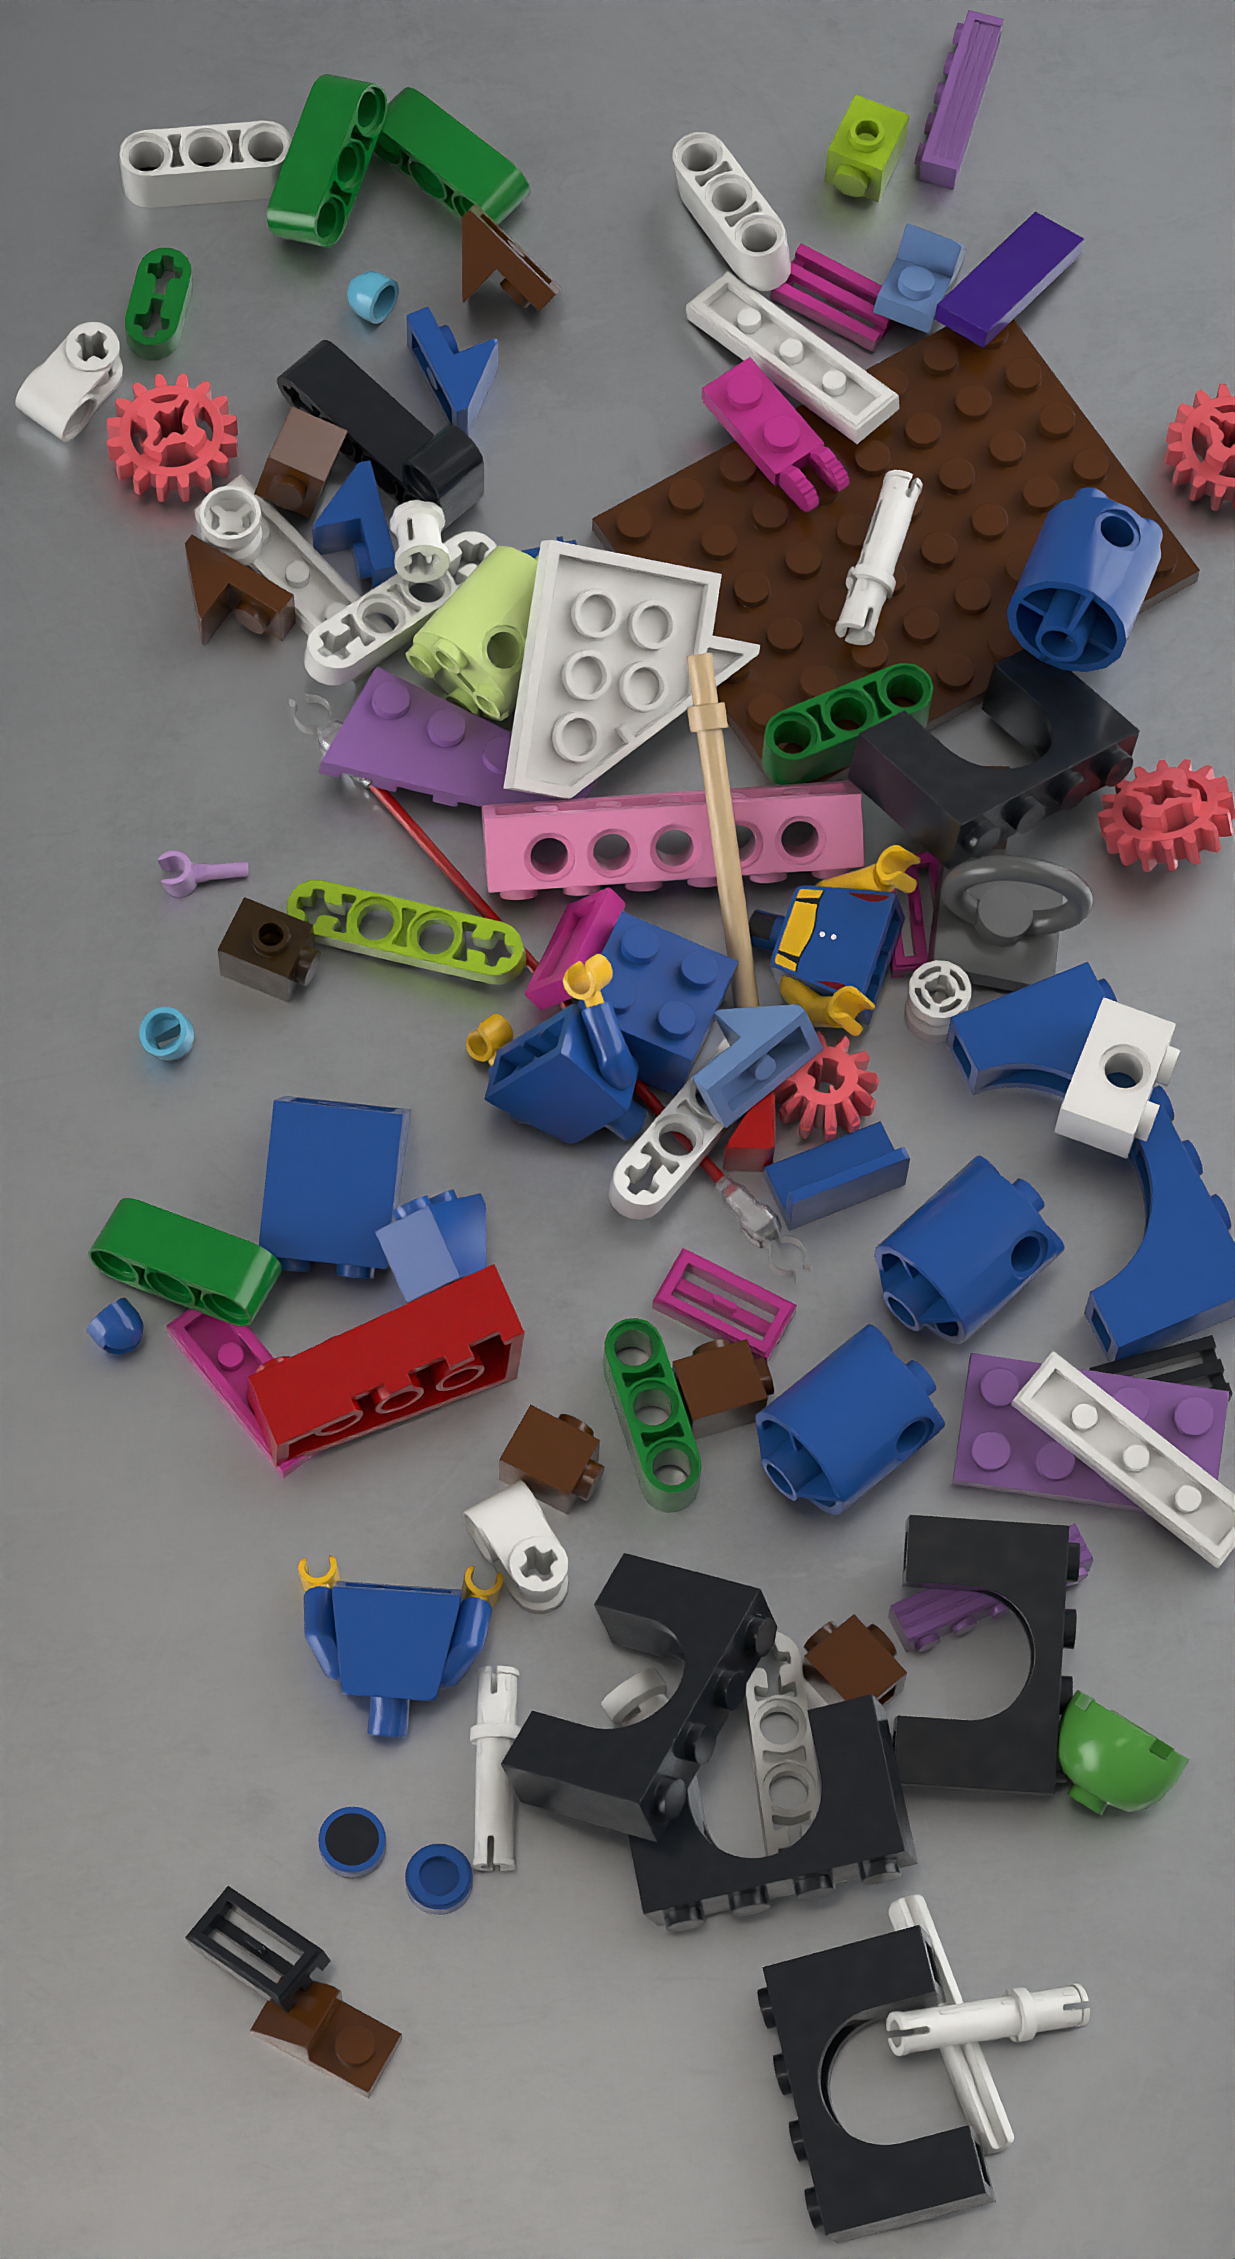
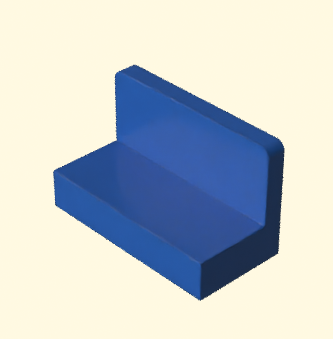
M881 1121L768 1165L764 1167L763 1177L788 1230L791 1231L904 1186L906 1184L910 1157L905 1147L894 1150Z

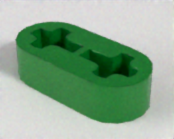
M158 248L150 251L142 258L137 269L125 315L127 344L137 357L145 360H160L171 355L176 350L183 331L193 291L192 268L188 258L182 252L173 248ZM164 271H172L175 274V278H170L168 281L165 295L158 294L156 279H161ZM153 313L160 314L162 329H158L154 337L143 336V330H148L150 327Z

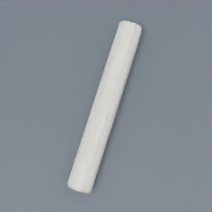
M916 1894L893 1902L889 1908V1916L895 1931L920 1925L931 1937L946 2002L927 2007V2009L964 2003L924 1898L920 1894ZM979 2042L939 2048L966 2121L980 2135L984 2155L994 2154L1010 2147L1014 2142V2134Z

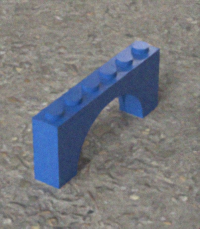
M1085 962L951 1017L946 1044L972 1095L1000 1088H1027L1065 1098L1103 997L1115 1002L1117 1000L1107 980L1104 978L1097 980L1090 964ZM1115 1072L1106 1076L1111 1084L1119 1088H1131L1136 1085L1135 1081L1125 1073ZM1160 1085L1154 1087L1149 1102L1158 1104L1160 1107L1147 1142L1135 1138L1128 1154L1137 1174L1143 1195L1145 1210L1143 1241L1126 1267L1104 1285L1090 1291L1084 1315L1108 1362L1158 1350L1235 1317V1242L1228 1231L1231 1229V1219L1222 1199L1217 1194L1209 1195L1200 1177L1203 1174L1200 1157L1189 1140L1181 1141L1171 1122L1174 1120V1110L1171 1101Z

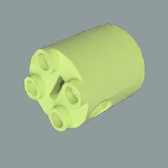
M497 546L414 635V645L406 652V658L417 672L427 678H433L449 694L446 697V701L477 716L481 715L487 719L498 721L508 717L516 708L539 555L533 558L513 547Z

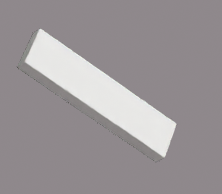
M729 271L686 304V314L689 321L743 361L751 357L773 383L856 444L900 409L898 394Z
M242 474L226 485L246 489L255 496L260 505L263 545L261 553L255 561L246 567L294 594L296 623L308 636L316 626L361 598L266 499L254 494L256 488ZM201 505L198 506V507L195 509L196 520H197L199 523H200L199 511H200ZM378 613L369 614L363 619L366 627L373 632L388 633L393 631ZM349 634L348 643L353 640L350 634ZM346 646L335 653L329 652L326 648H323V651L328 656L336 655L343 660ZM393 653L352 679V681L356 683Z
M1053 1351L1013 1399L1011 1405L1218 1569L1235 1548V1494Z

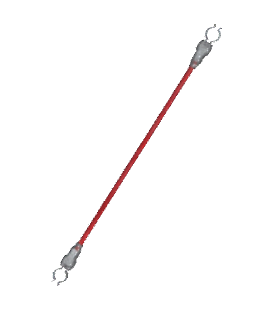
M304 687V697L307 703H319L328 710V726L321 730L318 725L302 723L296 716L298 711L297 701L289 698V706L294 708V721L298 729L307 734H317L319 749L325 756L343 722L339 720L331 721L329 702L319 694H307ZM349 775L352 780L361 783L366 790L371 789L483 918L503 922L388 790L370 786L372 780ZM525 948L527 953L525 967L534 975L539 962ZM569 999L559 1003L562 1009H565L574 1002ZM636 1079L634 1091L658 1117L666 1107L643 1081ZM670 1131L688 1153L693 1151L691 1141L684 1134ZM707 1155L699 1166L715 1183L714 1188L721 1194L724 1206L738 1220L740 1232L756 1247L769 1249L767 1260L770 1269L781 1277H793L796 1284L797 1274L794 1269H781L771 1260V1241L777 1237L780 1243H791L801 1249L804 1255L802 1268L804 1271L811 1273L812 1265L806 1263L807 1250L804 1243L795 1236H782L780 1234L782 1226L775 1212L768 1205L758 1202L744 1185L735 1182L729 1175H724Z

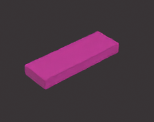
M188 1309L166 1325L167 1334L275 1467L258 1421L247 1400L248 1376L255 1374V1370L263 1363L274 1359L273 1356L248 1326L240 1327L193 1309ZM317 1453L281 1463L276 1470L285 1478Z

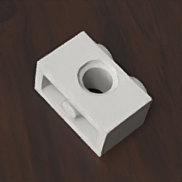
M1103 997L1061 1105L1054 1132L1126 1159L1135 1138L1147 1142L1160 1107L1158 1104L1149 1102L1156 1082L1168 1086L1181 1051L1170 1046L1176 1023ZM1115 1072L1125 1073L1135 1081L1136 1085L1131 1088H1119L1111 1084L1106 1076Z

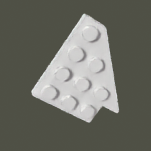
M555 540L541 541L504 789L557 799H571L687 710V707L693 705L687 656L712 653L716 687L756 657L760 650V645L713 636L722 574Z

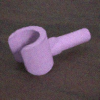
M170 850L158 858V863L164 871L184 870L183 874L175 879L161 880V884L166 892L178 898L190 895L198 883L248 877L249 875L247 861L209 865L206 863L192 864L189 857L178 850Z

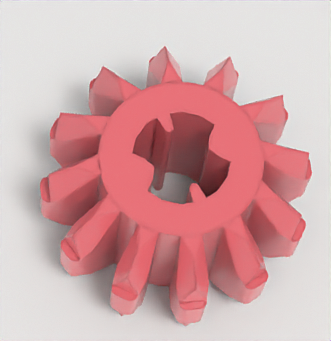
M819 1031L817 1036L824 1049L776 1087L772 1093L776 1094L775 1102L783 1104L779 1110V1119L782 1125L801 1120L799 1135L803 1140L812 1134L814 1128L822 1129L824 1139L829 1142L835 1139L837 1126H840L848 1133H852L860 1128L861 1121L859 1116H870L873 1114L876 1100L870 1094L877 1091L879 1079L876 1073L866 1071L870 1061L867 1051L848 1055L850 1041L846 1035L836 1042L835 1047L826 1046V1039ZM820 1082L831 1084L828 1093L817 1091L820 1088Z

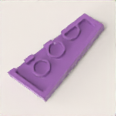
M377 666L323 757L319 769L320 774L341 778V774L345 773L372 780L370 786L396 792L397 787L434 795L433 802L457 807L458 802L481 807V805L564 800L504 789L511 732ZM596 780L571 799L589 798Z

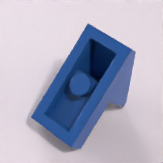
M429 307L406 315L407 346L448 425L457 426L469 436L497 372L498 340L496 338L459 352L451 329L446 324L439 327Z
M369 460L359 462L316 520L312 528L313 548L320 555L352 549L359 579L370 577L372 589L397 574L394 563V548L371 461Z

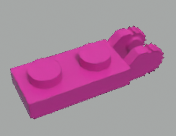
M751 357L702 388L701 399L706 407L774 486L779 484L791 500L804 512L811 511L820 503L814 486L800 470L809 464L821 480L834 492L841 491L850 483V478L844 466H842L828 447H824V442Z

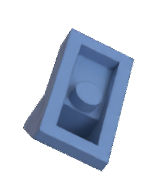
M907 223L897 257L877 296L873 313L929 334L935 322L934 317L937 304L948 294L965 259L967 248L962 243Z
M799 1004L721 1009L715 1011L714 1016L730 1047L715 1056L692 1078L711 1115L727 1128L824 1048L806 1011Z

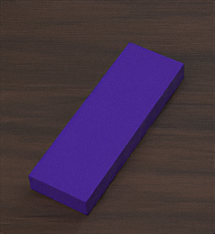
M1035 211L937 304L934 320L984 348L1081 255L1085 239Z

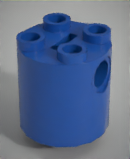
M1086 487L1079 489L1073 498L1063 500L1048 512L1007 609L1009 628L1020 645L1040 661L1062 670L1089 672L1107 668L1118 660L1122 655L1162 557L1160 543L1163 538V532L1160 526L1151 519L1142 518L1131 508L1108 499L1102 491L1095 488Z
M979 1155L972 1159L875 1249L874 1257L879 1268L883 1297L896 1318L915 1332L920 1331L926 1326L936 1335L951 1343H965L1065 1249L1062 1240L1046 1225L1039 1214L1045 1206L1039 1193L1028 1182L1020 1178L1011 1184L984 1157Z
M871 1324L866 1325L755 1415L761 1460L766 1474L776 1488L789 1499L795 1501L799 1497H805L824 1512L835 1516L841 1514L945 1427L942 1416L929 1398L936 1391L935 1382L918 1362L910 1360L907 1364H904L893 1353L892 1347L883 1333Z

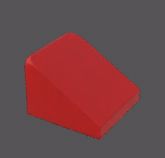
M772 1091L749 1109L727 1142L724 1150L723 1170L764 1172V1167L773 1164L776 1094H773Z

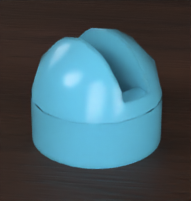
M367 271L354 277L347 288V300L351 309L358 316L373 324L383 322L390 315L399 295V285L395 280L374 271Z
M159 1007L149 1012L143 1019L139 1030L140 1042L144 1049L161 1060L173 1061L183 1058L191 1051L195 1040L194 1029L190 1020L172 1007ZM180 1034L179 1038L161 1048L159 1047L158 1043L177 1037Z

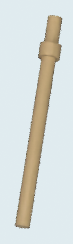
M712 653L687 656L693 706L687 707L690 733L697 732L727 957L738 961L731 980L734 1008L760 1007L722 728H728L725 702L718 703Z

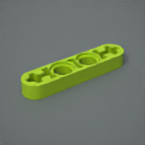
M309 880L300 883L292 890L287 900V914L310 923L309 919L302 909L304 906L314 907L318 898H324L328 910L332 913L347 915L346 933L341 932L343 927L338 918L319 915L316 923L313 924L314 940L318 944L488 984L502 985L511 982L521 974L526 965L527 953L520 934L512 926L501 921L324 880ZM351 903L352 906L347 913L346 904ZM375 910H383L390 913L394 922L393 928L387 936L379 940H370L360 934V922L366 914ZM434 924H443L450 927L454 932L451 946L445 952L439 954L427 953L419 946L422 932ZM466 932H473L471 935L473 944L481 948L493 949L497 940H504L508 952L512 954L511 957H500L496 966H489L487 957L483 952L467 948V960L461 961L466 950Z

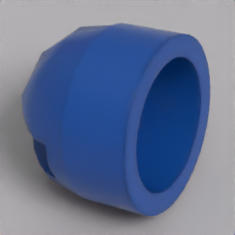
M120 1298L104 1308L90 1322L86 1332L107 1353L123 1355L133 1351L138 1346L144 1326L138 1311L127 1298Z

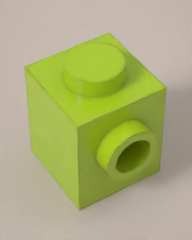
M855 94L828 148L824 182L834 185L846 195L853 197L863 196L879 202L906 147L910 115Z

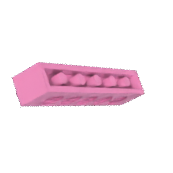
M850 780L730 788L735 825L745 826L752 831L749 842L743 848L738 849L742 875H749L751 881L758 883L779 882L787 879V872L812 871L813 877L829 879L849 873V868L865 867L862 793ZM705 790L481 805L485 874L488 892H500V897L503 899H530L538 895V889L563 888V893L566 895H591L600 891V885L624 883L625 889L630 891H652L660 889L663 886L662 881L687 879L688 885L694 887L718 886ZM805 821L814 826L811 838L800 846H789L781 841L784 829L793 822ZM673 829L682 830L690 836L685 849L677 854H664L656 848L659 837L666 831ZM618 834L627 840L624 852L612 859H605L596 855L593 851L594 846L602 836ZM545 838L557 839L565 845L562 856L551 863L539 862L531 856L534 845Z

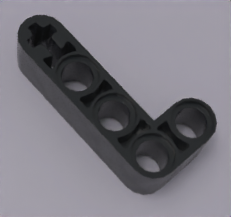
M321 340L278 376V388L291 407L293 406L348 431L340 452L355 466L359 462L370 460L377 486L398 505L412 500L437 504L445 516V525L441 533L483 497L484 460L472 439L464 431L452 424L446 425L434 435L332 342Z

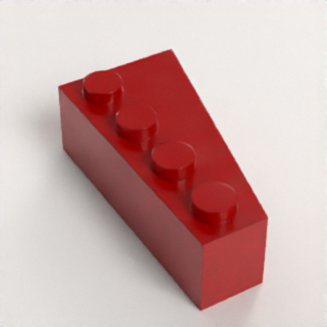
M492 1264L349 1331L331 1337L292 1357L281 1356L263 1363L255 1370V1374L248 1376L247 1400L258 1421L274 1465L277 1468L281 1463L294 1458L297 1459L305 1455L310 1456L517 1379L525 1331L495 1264Z

